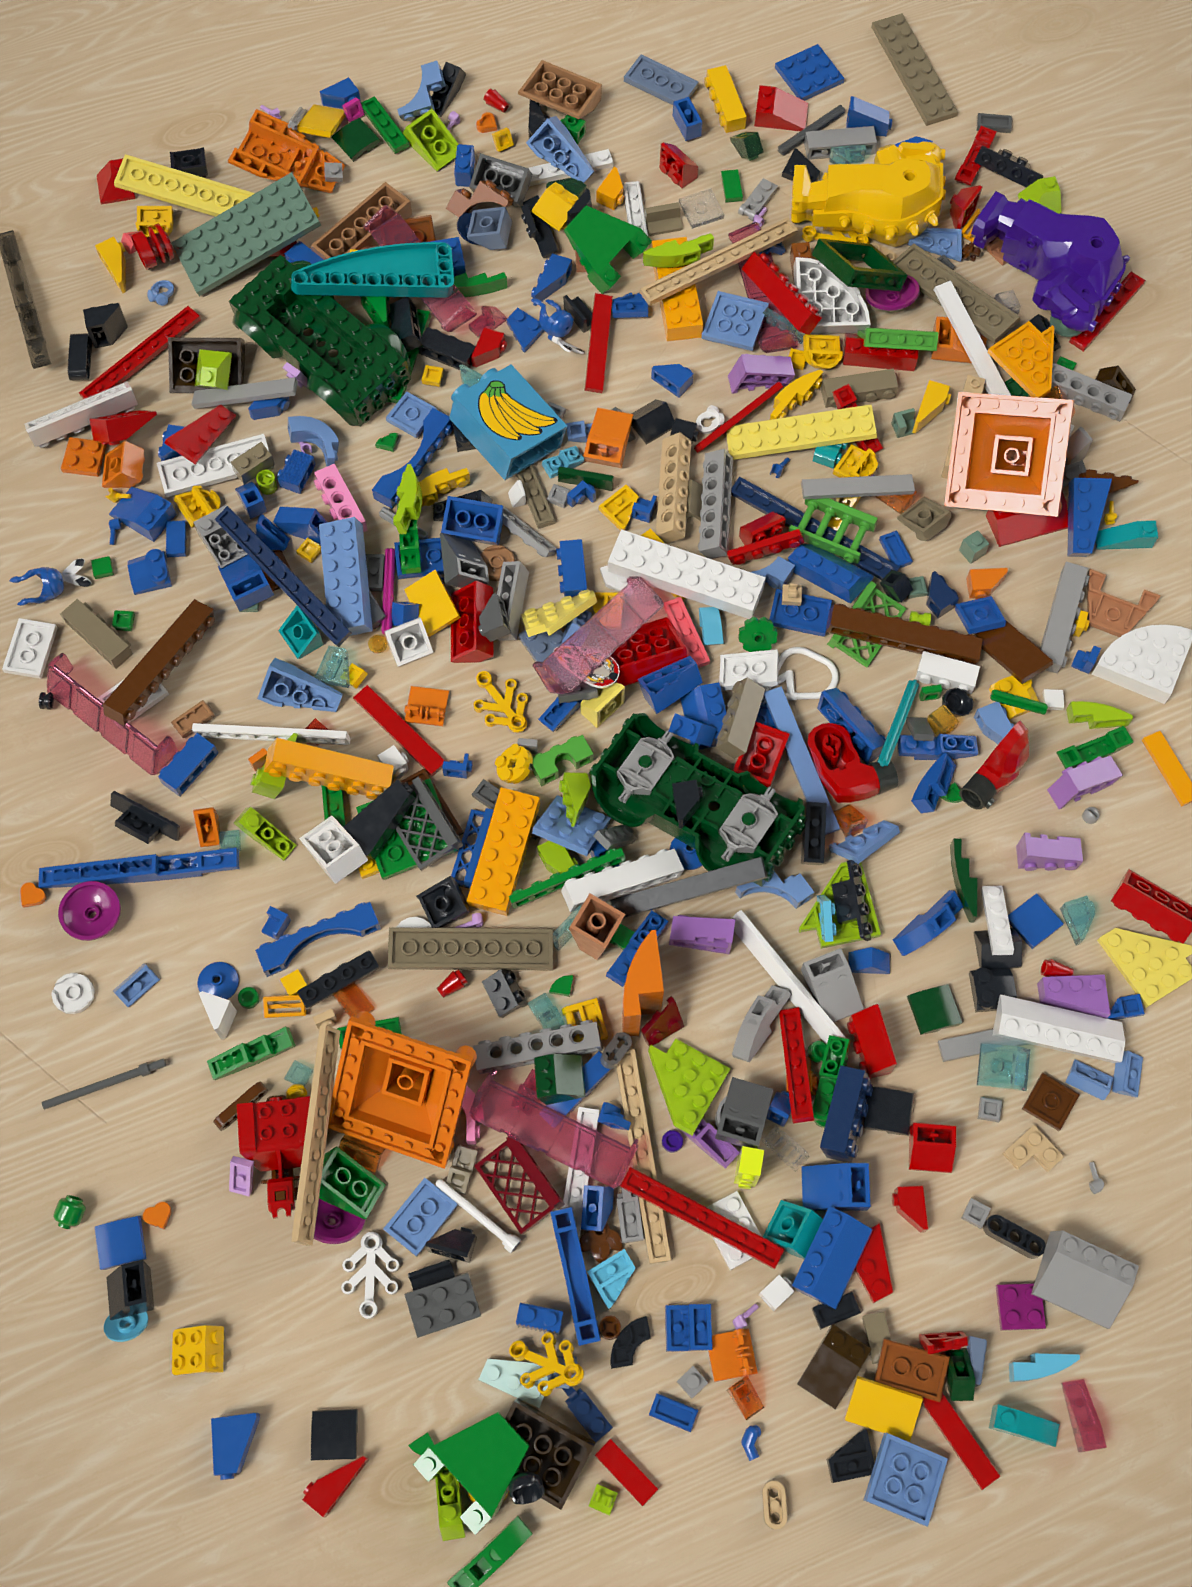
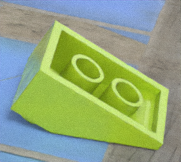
M430 109L405 127L403 135L409 141L411 147L436 171L456 158V148L459 144L433 109Z
M293 733L287 740L296 742L298 734ZM264 764L252 776L250 783L253 786L252 793L275 799L284 788L286 777L270 776L269 773L264 772Z

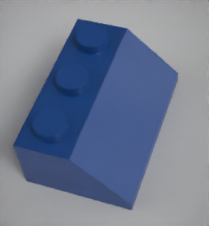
M448 496L441 533L472 542L499 545L504 506Z
M719 682L700 685L680 698L685 717L717 728L711 747L697 743L699 746L698 750L716 747L717 736L723 726L722 720L726 715V708ZM690 740V744L694 745L696 743Z

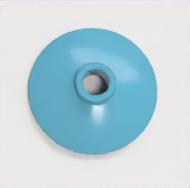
M147 1312L110 1320L109 1315L104 1322L105 1335L115 1342H125L136 1338L145 1330L148 1324Z

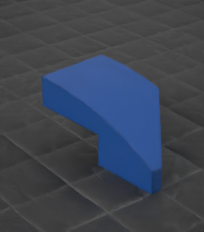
M1140 994L1119 997L1111 1008V1015L1107 1019L1115 1020L1144 1016L1145 1013Z

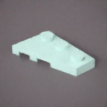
M487 1359L478 1380L540 1408L544 1396L538 1391L537 1387L541 1381H548V1378L546 1376L535 1381L534 1386L527 1389L520 1383L521 1375L542 1368L541 1366L529 1362ZM527 1378L525 1383H528L530 1378ZM548 1385L543 1388V1391L548 1388Z

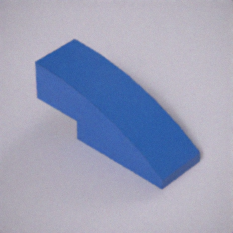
M943 753L935 761L915 790L911 802L920 813L934 812L939 796L947 795L956 767L947 753Z

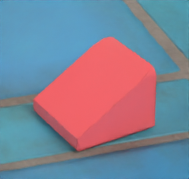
M135 232L123 233L121 243L129 254L136 252L131 239V234Z

